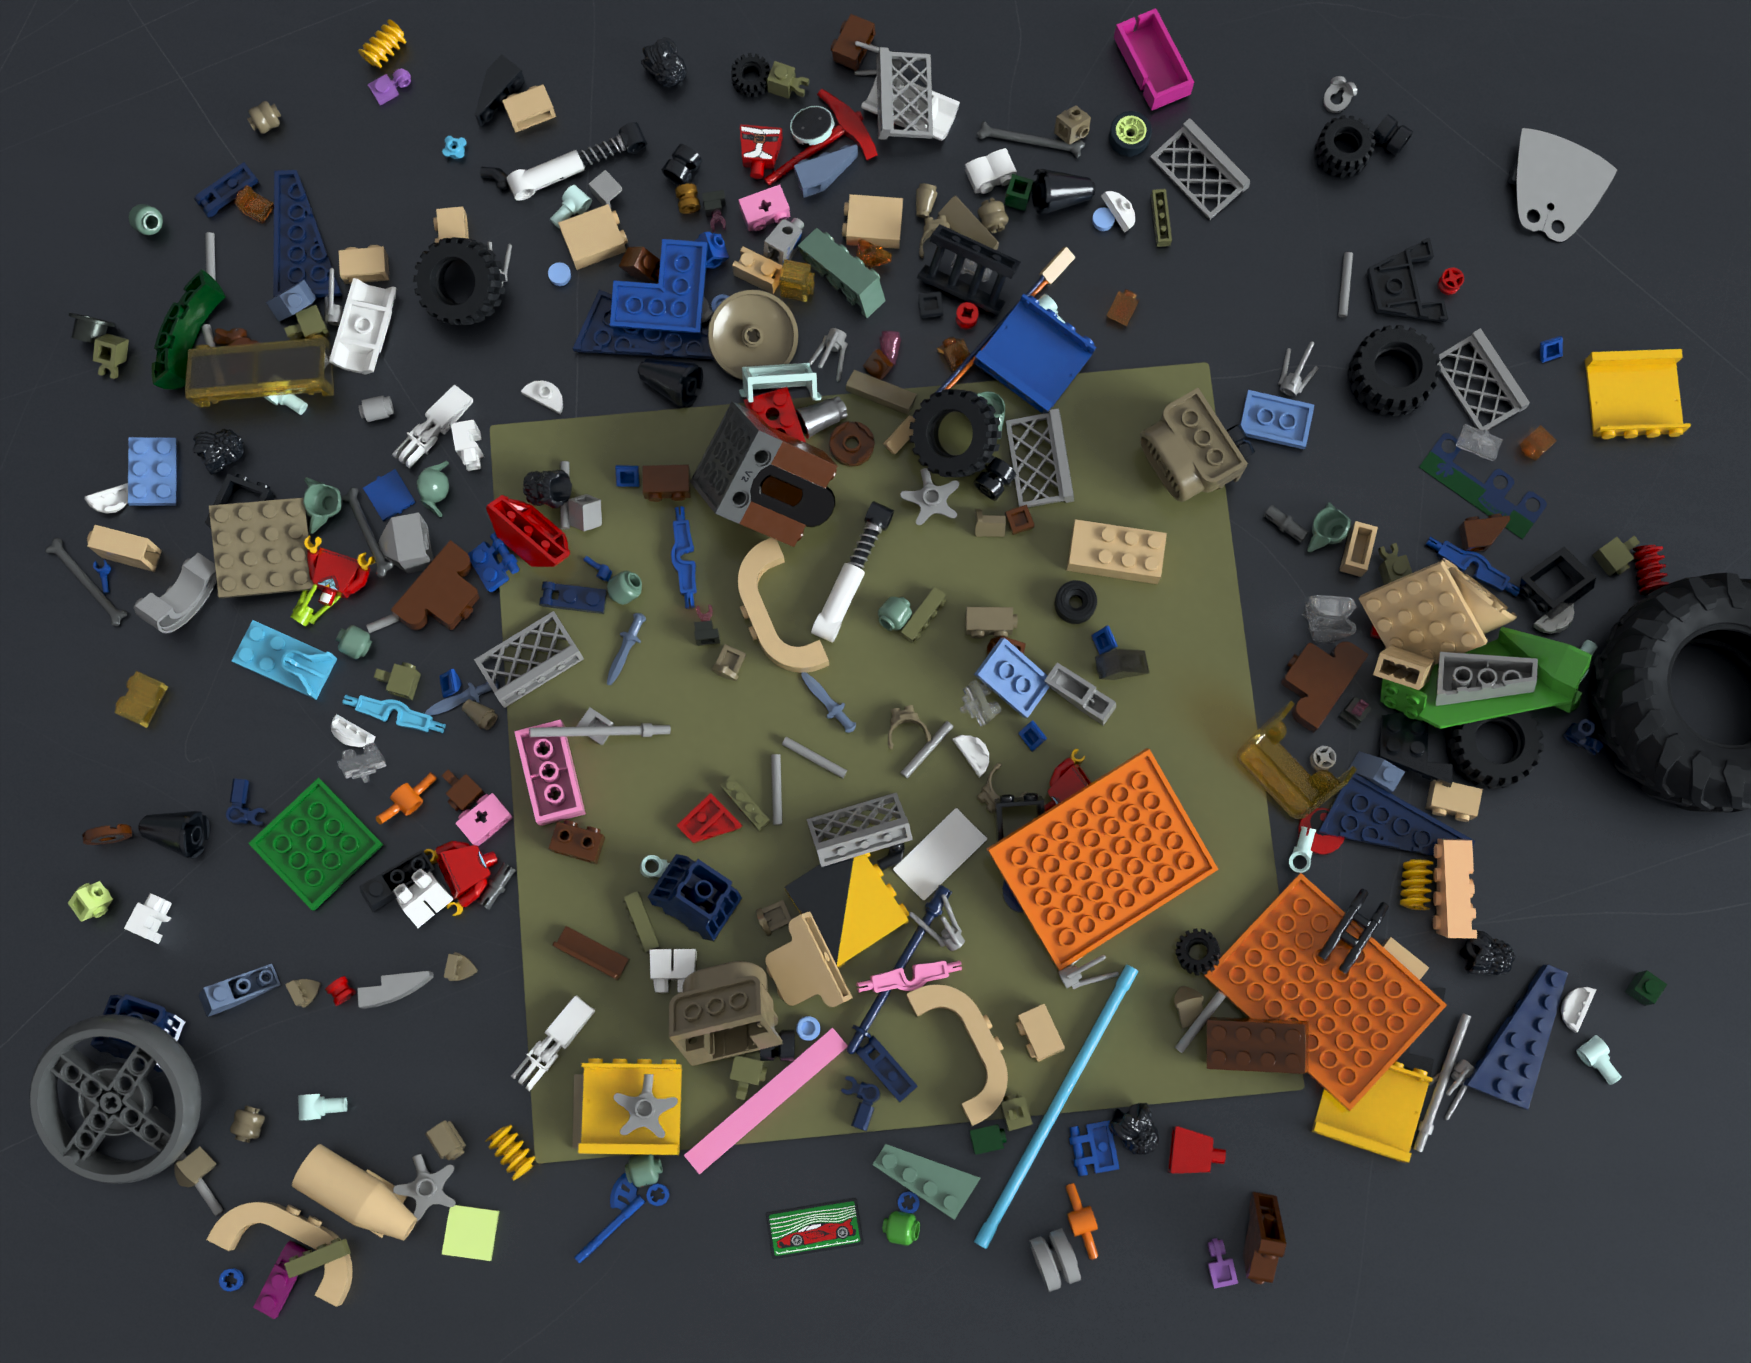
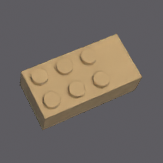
M1075 519L1066 571L1158 584L1162 574L1167 533Z

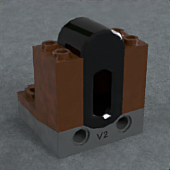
M732 401L690 483L715 514L795 547L797 541L801 540L805 526L811 528L820 526L832 515L835 507V496L828 483L835 477L838 465L823 450L768 426L755 411Z

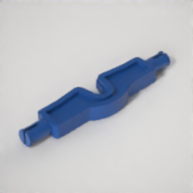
M680 506L681 515L679 514V507H675L676 521H673L675 544L672 547L671 559L674 569L679 576L680 593L684 595L685 608L690 609L689 600L691 608H694L693 594L697 593L695 561L681 560L683 554L694 551V546L690 534L689 520H685V508Z
M1431 536L1427 540L1425 545L1438 551L1437 557L1447 559L1456 565L1460 571H1465L1470 563L1475 564L1476 571L1473 578L1476 581L1498 592L1506 590L1515 597L1519 594L1520 588L1509 582L1510 577L1493 568L1489 561L1481 554L1473 551H1464L1448 541H1444L1442 544Z

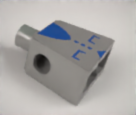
M793 218L791 222L785 219L781 220L764 241L763 256L783 265L784 271L799 249L798 245L801 243L804 223L798 218Z

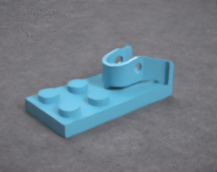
M252 620L232 659L233 663L315 700H317L337 661V658L328 651H321Z

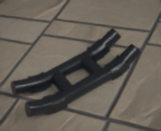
M1366 889L1359 890L1348 910L1318 954V956L1327 960L1340 939L1350 945L1352 949L1338 968L1345 974L1348 973L1389 908L1387 903L1381 902L1370 920L1358 913L1368 896ZM1352 920L1365 928L1358 939L1346 932Z

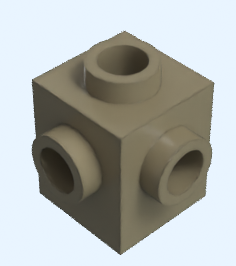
M1075 105L1056 117L1054 133L1070 145L1087 136L1090 130L1091 117Z

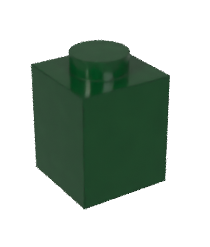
M1012 174L1004 205L1026 211L1034 180Z
M1646 970L1637 972L1625 992L1644 1006L1656 1003L1667 984Z
M999 1124L969 1131L974 1155L1003 1149V1143H1007L1004 1128L999 1129Z

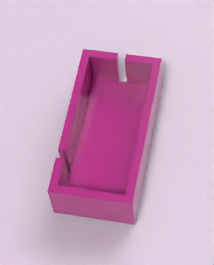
M1156 8L1138 15L1137 23L1135 18H1131L1116 25L1114 39L1140 90H1144L1143 96L1151 111L1191 94L1194 80Z

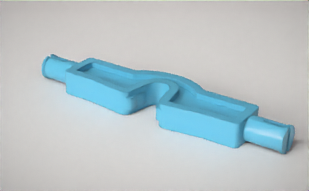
M345 695L344 698L346 700L343 699V704L356 707L355 710L357 712L369 715L383 722L388 720L392 711L397 710L396 724L400 727L417 729L423 732H429V729L443 733L446 724L433 721L430 715L411 710L407 705L398 700L388 699L379 701L362 695L359 696V699Z

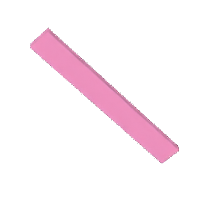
M833 1028L830 1029L684 1155L686 1159L701 1174L844 1051L848 1045Z

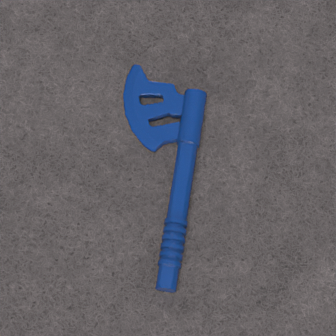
M626 1172L617 1179L610 1195L611 1208H618L622 1210L621 1213L574 1257L578 1263H581L612 1232L646 1202L640 1195L637 1196L638 1189L633 1183L628 1182ZM623 1184L630 1189L629 1193L621 1188ZM619 1195L627 1198L630 1204L627 1205L618 1200Z

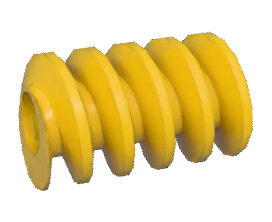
M390 19L387 21L388 25H382V31H376V38H369L370 44H363L364 50L358 49L359 54L369 64L380 69L382 68L380 60L388 62L386 54L394 56L392 48L400 50L398 41L406 44L403 31Z
M1412 859L1403 863V868L1407 871L1402 872V877L1407 880L1401 882V886L1406 888L1401 891V896L1406 898L1400 900L1401 906L1412 910H1430V908L1423 906V904L1431 902V899L1424 897V894L1431 893V889L1426 888L1425 885L1432 883V880L1425 877L1426 875L1433 874V871L1426 869V866L1433 865L1432 861Z
M508 1125L496 1131L485 1142L492 1140L489 1145L490 1150L498 1148L495 1152V1157L504 1156L500 1164H509L506 1169L507 1173L515 1171L512 1176L514 1181L533 1167L532 1162L536 1157H526L530 1149H520L524 1141L515 1142L514 1140L518 1133L509 1134L513 1126Z

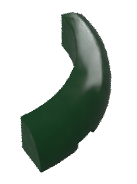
M202 269L183 288L186 292L178 303L173 302L160 327L154 349L157 350L156 362H152L153 385L157 387L177 389L190 383L189 360L195 339L207 317L226 297L216 280Z

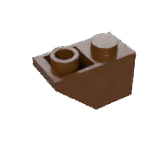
M627 247L619 267L637 280L645 283L659 284L660 259L644 247Z
M1492 514L1485 519H1479L1478 516L1466 518L1459 527L1463 550L1473 552L1486 551L1508 524L1510 516Z

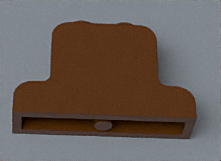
M1253 1192L1250 1202V1222L1243 1249L1246 1278L1256 1284H1263L1264 1282L1273 1283L1279 1257L1283 1258L1287 1244L1278 1199L1274 1195Z

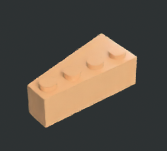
M1438 839L1437 844L1434 845V857L1437 858V868H1434L1433 877L1434 881L1437 882V891L1433 894V903L1436 906V915L1433 916V928L1437 934L1447 938L1477 939V930H1472V920L1476 918V908H1473V904L1470 902V898L1475 894L1473 880L1469 879V874L1474 872L1472 840Z

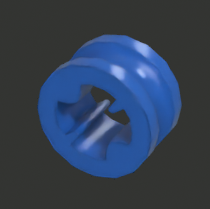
M653 1184L647 1190V1200L654 1206L663 1205L669 1199V1190L663 1184ZM658 1188L663 1189L661 1193L665 1194L664 1199H659L655 1202L652 1199L654 1196H651L652 1191H657Z
M903 1192L898 1198V1207L902 1212L914 1213L919 1207V1198L913 1192ZM907 1195H910L909 1198L914 1197L915 1202L912 1204L913 1208L907 1210V1207L904 1209L901 1204Z
M236 1268L223 1271L219 1277L220 1287L225 1291L238 1290L244 1283L243 1273ZM234 1273L237 1283L232 1284V1287H230V1282L226 1281V1277Z

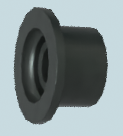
M69 312V316L75 318L71 338L95 343L96 338L106 334L108 326L115 327L113 322Z

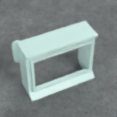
M810 363L742 367L743 389H740L739 393L741 397H747L748 402H753V389L807 386L812 400H821V395L817 392V373H813Z

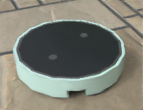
M809 106L795 114L791 120L790 129L798 143L816 145L830 137L835 123L831 112L826 108Z

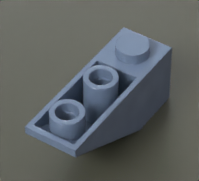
M857 144L853 146L846 145L838 151L832 153L825 152L817 158L811 160L804 159L794 165L795 177L803 198L825 191L858 157Z
M269 964L204 987L198 996L206 1016L209 1017L281 986L273 964Z

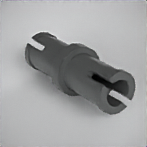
M1273 504L1264 514V517L1280 527L1279 530L1281 532L1285 531L1299 543L1309 533L1308 530L1296 523L1291 515H1285L1274 507Z
M505 862L502 863L494 878L489 879L487 882L489 884L479 900H477L480 905H483L485 900L489 898L484 906L488 910L491 909L501 892L504 893L506 890L504 888L514 872H516V869L510 867L508 872L504 874L509 866Z

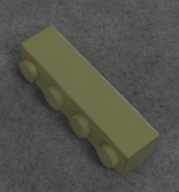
M1166 189L1152 190L1150 196L1156 247L1170 246L1172 236Z
M934 587L902 629L900 635L911 643L914 640L917 641L921 636L920 632L922 629L925 630L930 623L928 621L931 617L934 619L937 615V609L940 606L943 607L946 603V594Z
M732 776L720 785L758 831L770 822L769 818Z
M639 892L624 896L625 901H623L626 910L629 909L630 915L628 917L631 924H635L634 932L636 937H640L641 942L639 945L641 950L649 953L650 949L661 948Z
M337 1238L332 1240V1244L328 1246L325 1243L318 1246L316 1251L312 1252L311 1249L303 1252V1256L299 1258L297 1255L289 1258V1262L284 1263L289 1278L351 1254L347 1240Z

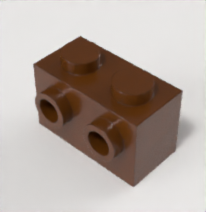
M850 14L848 20L842 23L840 28L841 34L838 39H834L831 45V52L834 62L857 71L867 49L855 45V41L870 45L876 34L875 23Z
M689 465L642 466L643 495L645 499L658 502L662 501V498H671L673 501H683L685 498H691Z
M564 820V823L557 822L549 850L597 865L605 840L604 835L600 834L601 830L591 826L582 829L577 827L578 823Z

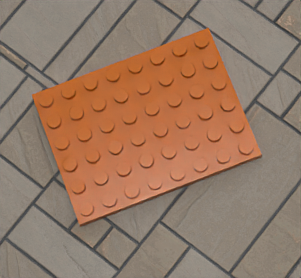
M1148 748L987 848L994 863L1059 971L1219 870L1151 750Z
M1300 873L1225 952L1221 959H1219L1218 966L1214 965V970L1211 972L1209 969L1208 974L1204 975V977L1216 989L1225 994L1226 998L1250 1019L1309 1021L1307 1073L1344 1108L1350 1111L1440 1014L1447 1004L1372 936L1347 974L1338 968L1352 947L1341 939L1327 960L1318 956L1345 912ZM1352 920L1346 932L1358 939L1364 929Z

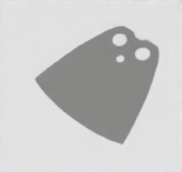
M1522 128L1517 165V208L1521 224L1531 231L1541 230L1547 234L1548 238L1557 242L1565 241L1576 232L1594 210L1614 178L1617 169L1599 155L1572 141L1547 132ZM1549 203H1552L1554 205V209L1552 211L1548 210L1547 205ZM1535 209L1539 212L1540 219L1537 223H1531L1527 219L1529 210ZM1555 220L1562 221L1565 226L1564 231L1560 234L1552 230L1551 226Z

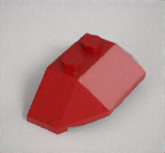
M501 495L486 506L497 538L502 540L505 545L531 567H555L569 557L570 550L568 549L566 534L532 505L519 500L508 499L507 496Z

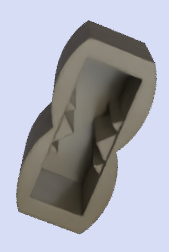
M443 1121L425 1133L441 1159H452L453 1161L465 1153L463 1149L467 1145L451 1121Z

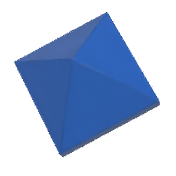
M1562 336L1540 342V361L1542 363L1563 356Z
M615 466L617 487L640 486L639 466Z
M1109 625L1091 635L1100 656L1118 647Z
M450 669L439 676L443 698L458 692L462 682L454 669Z
M1033 720L1018 733L1031 751H1034L1047 739Z

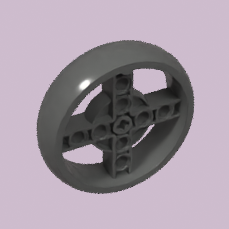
M117 1014L100 1015L69 1026L55 1037L43 1051L31 1080L30 1110L34 1126L43 1144L66 1168L84 1178L97 1182L111 1184L132 1183L162 1172L172 1165L185 1151L195 1134L200 1119L201 1088L197 1072L190 1057L176 1039L165 1030L137 1017ZM103 1036L130 1042L136 1045V1048L125 1063H110L98 1066L73 1046L85 1039ZM139 1058L144 1061L145 1065L140 1062ZM157 1063L164 1071L172 1087L176 1106L175 1122L153 1107V1091L147 1077ZM58 1077L79 1092L78 1105L85 1121L76 1134L68 1125L60 1107L57 1090ZM126 1077L131 1080L132 1084L127 1081ZM93 1081L98 1084L99 1088L94 1085ZM133 1110L138 1114V1117L134 1115ZM152 1125L157 1127L158 1132L153 1129ZM133 1132L158 1152L144 1159L122 1160L103 1155L96 1150L106 1135L119 1136Z

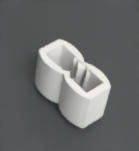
M1006 148L965 164V172L975 194H986L997 185H1009L1012 174L1016 175L1017 172Z

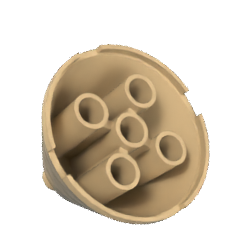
M1442 558L1484 634L1517 618L1514 612L1509 613L1506 611L1508 607L1467 573L1464 574L1457 569L1456 565Z

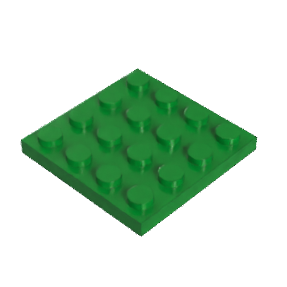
M319 777L248 843L312 911H315L384 845Z

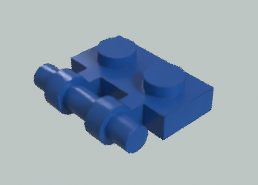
M496 533L490 535L493 541L491 547L489 543L484 541L468 553L477 574L487 591L491 593L509 580L506 574L507 570H510L512 574L519 571V567L516 564L517 559L513 554H510L507 545L497 538ZM499 553L503 558L501 563L496 557Z
M1110 1120L1086 1124L1087 1134L1081 1136L1079 1126L1069 1128L1071 1135L1069 1142L1070 1145H1073L1075 1156L1073 1164L1074 1167H1077L1078 1176L1088 1175L1086 1165L1093 1164L1095 1173L1120 1169L1113 1133L1109 1129ZM1084 1142H1089L1090 1157H1084L1082 1146Z

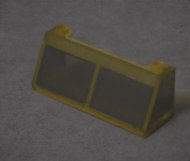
M311 335L309 339L221 347L197 345L196 349L188 350L185 385L186 399L200 408L210 407V401L216 404L221 400L299 393L314 395V393L321 392L322 396H334L332 364L329 362L331 356L330 342L322 335Z

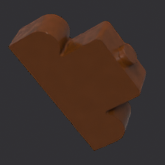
M450 540L391 609L392 615L412 630L422 629L427 623V615L432 616L449 630H453L462 618L467 619L473 611V605L479 599L478 590L462 578L467 576L472 569L467 552Z
M1348 641L1339 643L1331 651L1330 655L1313 643H1308L1299 656L1294 654L1287 664L1290 669L1281 680L1283 686L1301 697L1292 708L1294 720L1314 733L1369 654Z

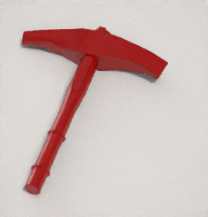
M821 89L817 96L828 105L834 114L837 126L832 129V134L824 142L810 145L777 170H773L770 175L764 178L765 183L770 186L775 181L780 180L782 176L794 169V165L799 161L808 159L843 134L861 148L866 161L877 156L878 153L872 138L862 122L864 120L860 111L854 112L834 95Z

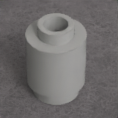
M384 395L364 399L362 400V405L358 406L361 418H366L367 422L388 418L389 415L394 414L390 396L384 397Z

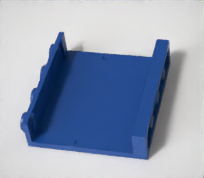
M1023 293L1019 303L983 350L977 353L973 363L1040 413L1044 414L1048 413L1092 356L1096 347L1087 336L1082 337L1075 332L1076 329L1070 323L1060 321L1055 312L1041 307L1035 297L1027 296Z

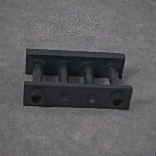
M939 224L930 238V242L937 245L930 266L925 264L917 278L928 285H933L967 302L973 303L988 313L998 316L1005 305V301L999 299L1006 277L1013 278L1021 261ZM945 249L957 254L950 276L938 270ZM966 258L978 264L970 285L958 280ZM986 268L998 273L991 294L978 289Z

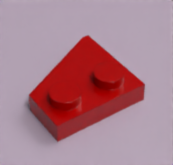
M712 793L676 825L693 844L743 827Z

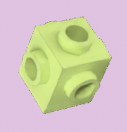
M98 881L91 885L86 883L79 887L68 904L82 922L94 916L95 918L103 916L108 911L107 908L113 899L110 892Z

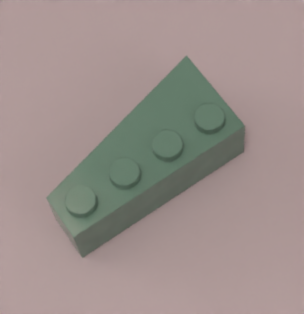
M816 228L798 245L802 258L822 277L826 274L827 280L836 290L841 288L847 300L853 306L857 303L861 307V314L866 318L886 301L879 281V274L874 269L869 270L865 267V264L859 257L851 256L844 245L836 244L829 233H823Z
M887 1144L884 1145L872 1164L954 1220L981 1179L980 1177Z

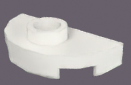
M1113 191L1104 192L1101 195L1102 199L1124 232L1128 231L1135 222V212L1132 204L1119 193Z
M534 381L527 384L521 390V393L526 397L561 415L563 397L559 389L552 383Z
M128 483L87 495L84 499L90 507L98 512L106 514L115 513L123 509L128 503Z
M1574 604L1552 619L1545 614L1534 623L1533 627L1540 632L1548 634L1559 633L1567 629L1573 621L1575 613Z
M337 714L334 716L331 723V732L340 742L355 747H364L374 743V735Z
M960 735L953 738V742L980 778L986 772L989 764V751L986 745L979 738Z
M1590 987L1576 988L1563 999L1561 1006L1562 1019L1573 1032L1578 1033L1597 989Z

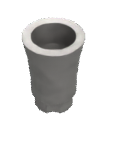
M839 396L808 407L795 409L802 432L807 439L848 416L845 404Z

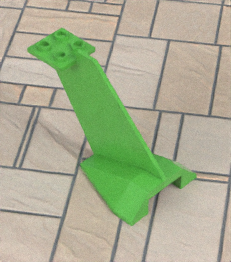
M1501 627L1498 639L1468 651L1466 654L1538 659L1537 682L1534 692L1435 706L1438 664L1433 667L1429 682L1420 690L1383 679L1380 702L1384 703L1388 708L1403 712L1408 718L1421 722L1425 721L1439 729L1551 706L1571 713L1580 705L1582 692L1578 691V687L1589 668L1592 655L1570 644Z

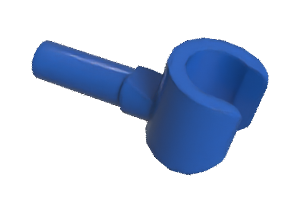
M586 556L584 561L599 570L596 577L608 582L612 575L609 567L604 564L600 565Z
M104 560V567L100 569L99 564L95 561L93 568L100 575L103 593H109L107 575L110 573L111 567Z

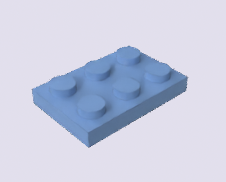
M1248 390L1240 424L1247 437L1305 449L1315 405Z
M129 437V506H177L176 438Z
M1006 638L999 639L974 674L1023 718H1028L1049 689V686L1044 682L1048 675Z

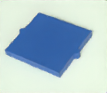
M396 469L382 477L378 476L377 480L363 487L383 522L397 513L401 514L402 510L416 503Z

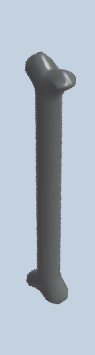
M986 121L981 123V130L977 132L979 139L994 137L1072 152L1076 158L1081 156V149L1085 146L1082 140L1068 145L1065 141L991 128Z
M351 487L347 495L342 496V501L348 502L376 561V575L384 577L387 570L393 568V563L385 561L357 499L358 489Z
M54 538L52 545L46 547L45 552L56 554L110 615L111 625L119 626L121 619L126 617L128 612L116 609L63 549L62 539Z

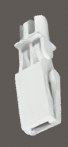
M454 384L425 413L427 421L418 424L410 433L407 432L408 437L392 455L396 459L399 458V461L406 464L410 469L424 453L428 455L429 449L438 439L439 432L445 435L451 428V423H455L473 403V398Z
M576 995L545 1031V1034L548 1036L542 1042L538 1041L532 1050L526 1054L527 1057L511 1077L516 1079L527 1065L532 1062L518 1081L519 1084L524 1085L534 1072L540 1068L526 1086V1089L530 1091L556 1061L560 1048L566 1049L595 1013V1009ZM554 1040L556 1043L551 1048H549V1046ZM533 1054H534L535 1056L537 1055V1057H538L537 1060H535V1059L532 1057ZM541 1061H545V1067L540 1064Z

